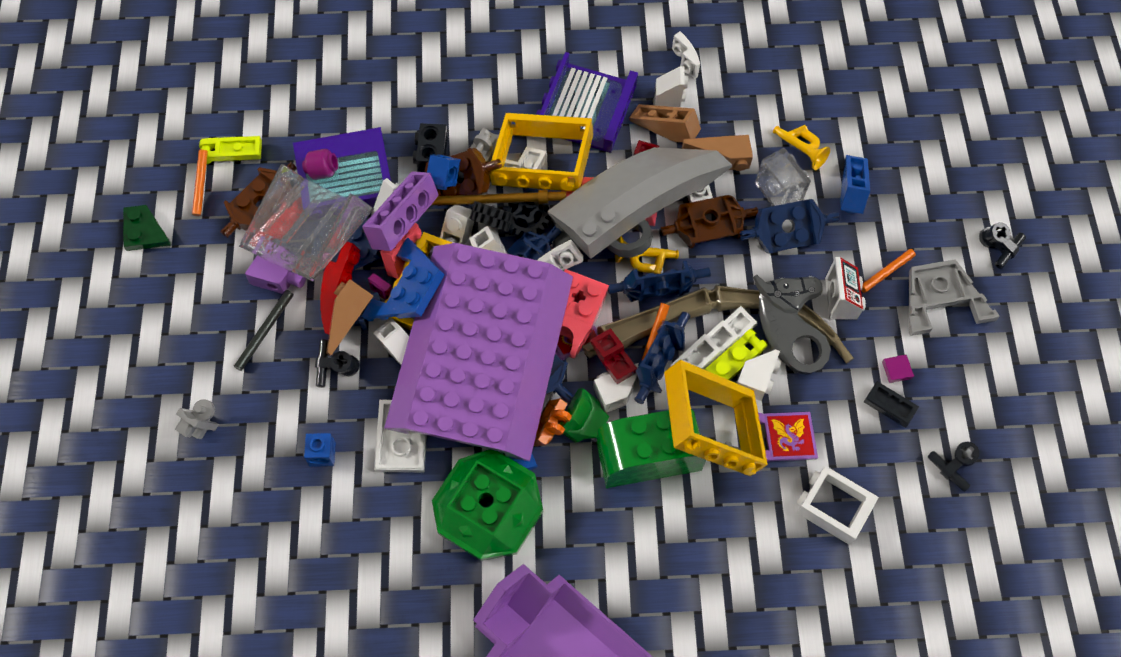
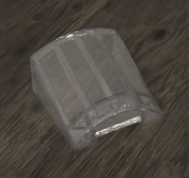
M281 164L239 247L313 282L374 208L354 194H349L348 198L343 197L303 178L286 165Z

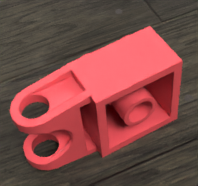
M565 269L564 272L573 276L560 335L567 337L571 341L572 348L569 357L575 359L592 333L606 299L609 285Z

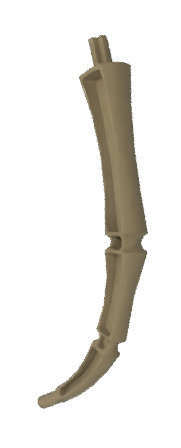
M715 285L712 290H707L703 287L664 303L670 305L665 321L670 323L677 322L681 312L688 313L691 316L689 319L709 314L712 309H716L718 312L738 309L740 306L745 309H759L760 292L759 290ZM804 304L798 315L826 336L829 345H833L846 364L851 362L854 358L841 342L839 336L816 312ZM660 305L598 326L597 334L599 335L611 328L624 345V349H626L636 341L650 335ZM591 342L582 346L584 354L589 359L597 355Z

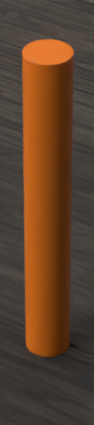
M202 149L198 152L192 215L201 216L208 156V151Z
M907 250L865 281L861 291L866 293L915 257L914 250Z
M660 304L642 360L655 340L658 328L665 321L670 305Z

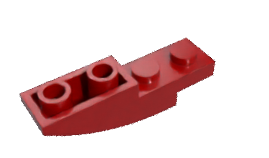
M347 241L343 242L336 262L327 260L323 274L320 311L323 328L327 335L330 332L333 305L337 297L334 292L341 282L346 284L349 279L352 280L354 265L358 263L360 258V249Z

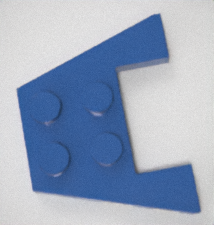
M406 238L396 256L410 263L404 268L402 277L392 289L387 303L373 298L370 300L361 316L369 322L374 321L376 318L388 320L389 317H397L398 319L421 317L445 276L435 263L409 238Z

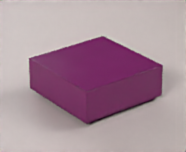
M372 273L368 278L371 290L378 292L379 296L383 299H388L392 291L391 285Z
M907 354L883 359L882 364L889 383L909 380L914 377Z

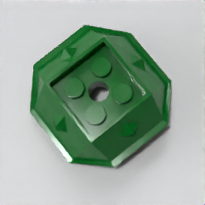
M491 449L459 459L432 499L438 534L480 561L517 555L543 513L535 473L502 453ZM484 498H491L494 501L487 508L482 507L480 502Z

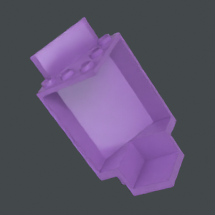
M524 564L497 583L473 619L477 623L475 627L494 644L486 657H653L563 577L558 575L546 584Z

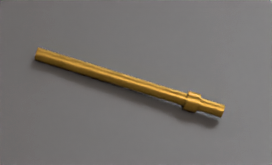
M538 190L535 193L438 196L431 206L474 204V201L483 204L539 201V204H546L549 201H562L566 198V191L548 192V190Z

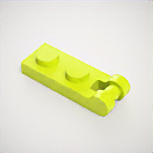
M260 136L204 138L200 140L199 148L208 151L207 164L213 161L261 159L262 140Z
M749 329L739 340L706 367L705 370L731 380L742 370L745 361L757 357L767 348L768 344L764 340L755 336L756 332L753 329ZM747 343L754 347L751 351L745 346Z

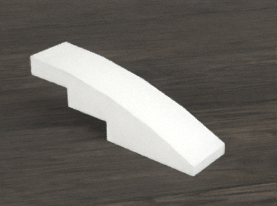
M740 306L725 321L722 320L707 335L701 336L670 366L682 360L705 370L706 367L739 340L746 331L753 329L757 325V321Z

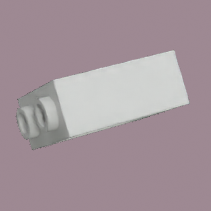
M824 466L821 472H814L809 481V484L812 485L809 492L804 490L797 501V504L800 505L797 514L850 545L857 538L879 497ZM824 480L861 501L848 527L810 505Z

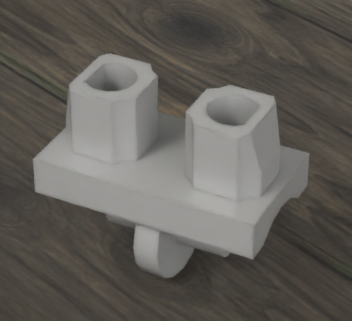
M482 128L479 135L475 136L470 148H476L482 153L485 161L489 162L493 156L499 134H493L487 129Z
M201 399L194 404L193 410L179 408L176 415L181 420L175 430L185 437L190 438L192 435L197 439H202L207 430L215 431L219 424L207 421L215 413L214 404L209 400Z

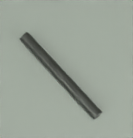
M286 290L234 364L236 369L239 371L244 369L294 296L291 291Z

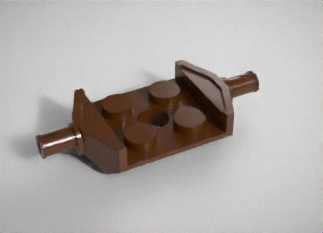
M469 148L467 151L449 156L461 159L459 171L463 173L464 180L462 183L457 181L456 186L447 187V190L437 189L439 196L480 195L486 193L490 186L489 174L493 170L502 168V164L499 165L501 163L500 159L486 162L482 153L476 148ZM429 162L426 163V169H425V172H426V173H427L428 163H429Z
M290 162L279 172L259 167L257 169L259 175L230 203L226 200L223 202L231 220L221 230V233L228 238L236 229L253 232L270 213L273 215L277 214V207L280 203L286 206L295 197L288 183V177L297 170L294 164ZM260 200L267 201L262 207L256 206V203Z
M731 195L679 205L677 220L674 221V225L664 226L660 229L662 236L678 234L690 248H694L696 243L734 235L738 239L741 236L740 231L743 230L744 220L755 217L758 213V208L744 210ZM713 214L717 219L709 221L705 218V215Z

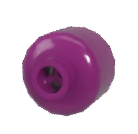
M328 149L310 151L302 163L303 170L313 180L331 178L338 170V159Z

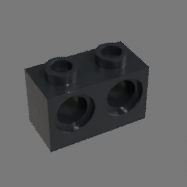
M420 123L419 132H415V145H418L417 151H413V164H417L418 172H425L426 163L429 162L427 157H430V155L446 156L448 141L446 124Z

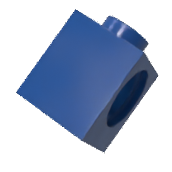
M430 155L427 173H431L436 189L447 190V187L456 186L461 159L445 155Z
M306 434L304 458L310 467L334 466L336 442L332 434Z

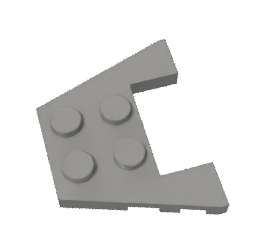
M956 259L911 267L909 271L910 336L931 332L933 328L926 311L929 309L969 303L976 324L996 321L999 318V314L995 309L992 310L986 303V297L982 293L979 294L972 285L973 281Z

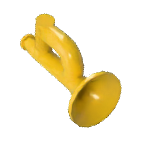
M806 125L789 132L779 128V126L773 129L774 134H777L780 138L807 154L812 161V168L814 170H818L827 160L830 148L827 146L818 149L820 140L815 134L808 131ZM797 137H803L804 139L808 140L810 144L801 141Z
M622 236L617 239L620 243L628 244ZM648 248L643 254L630 258V264L639 272L661 274L665 258L678 259L679 251ZM615 255L616 263H619L625 257ZM639 257H656V261L654 264L641 263Z

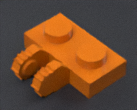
M561 398L549 400L540 416L534 446H544L552 440L554 434L562 435L565 428L558 423L560 421L569 422L572 415L565 411L568 403Z

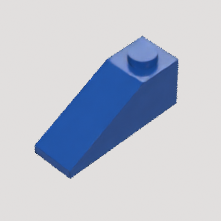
M846 155L840 197L841 210L851 214H863L870 194L868 159Z

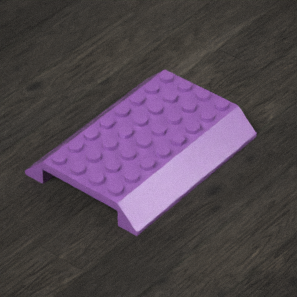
M451 243L434 246L431 260L445 276L422 316L414 318L384 429L409 434L411 431L504 452L506 457L530 462L573 276L547 262L464 244Z

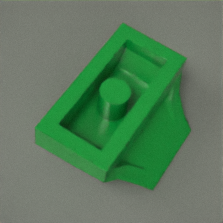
M580 388L575 393L566 410L572 415V418L569 422L561 421L559 424L565 428L563 435L573 442H579L583 439L597 438L598 429L607 423L609 415L603 410L599 400L585 389Z

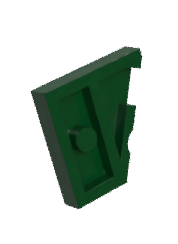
M147 205L123 208V241L126 251L171 246V242Z

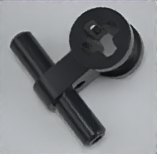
M1002 222L986 227L979 233V240L983 246L988 248L995 246L1002 253L995 262V266L999 269H1003L1007 262L1016 256L1020 245L1026 239L1024 233H1018L1011 240L1010 229Z
M325 339L320 340L319 355L315 361V368H317L316 387L324 388L326 385L327 370H334L349 377L355 375L360 367L358 359L345 351H338L331 358H328V354H326L328 340Z
M972 442L960 443L955 450V458L949 464L935 451H932L928 455V459L941 470L940 474L947 480L950 479L965 492L970 487V484L956 471L962 466H971L977 461L979 457L978 447ZM962 449L964 451L970 449L972 451L971 457L973 459H970L969 457L963 459L961 457L963 453Z

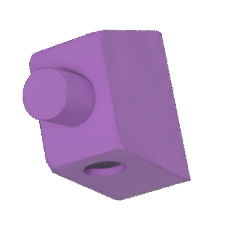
M270 239L267 240L245 272L251 285L281 294L288 290L291 284L302 288L306 282V276L299 273L301 267L298 259Z

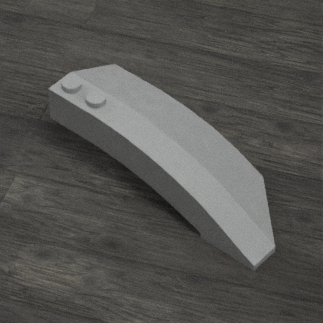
M654 147L631 156L600 173L548 210V214L591 259L627 231L659 210L695 191L700 192L729 170L732 164L717 150Z

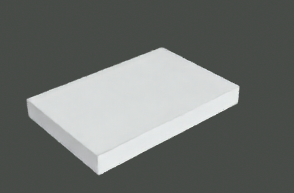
M379 400L375 472L424 473L427 435L411 431L409 434L384 429L392 400Z

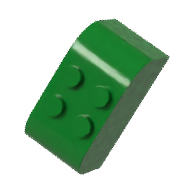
M691 409L694 433L700 435L695 412ZM669 410L617 419L602 425L597 431L596 444L606 488L702 471L706 462L703 458L674 448Z

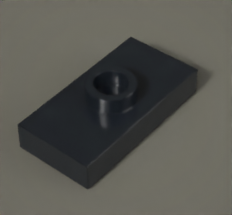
M876 381L864 400V403L905 428L909 425L919 408L918 405Z

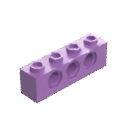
M411 172L362 226L372 249L392 251L439 196L431 173Z

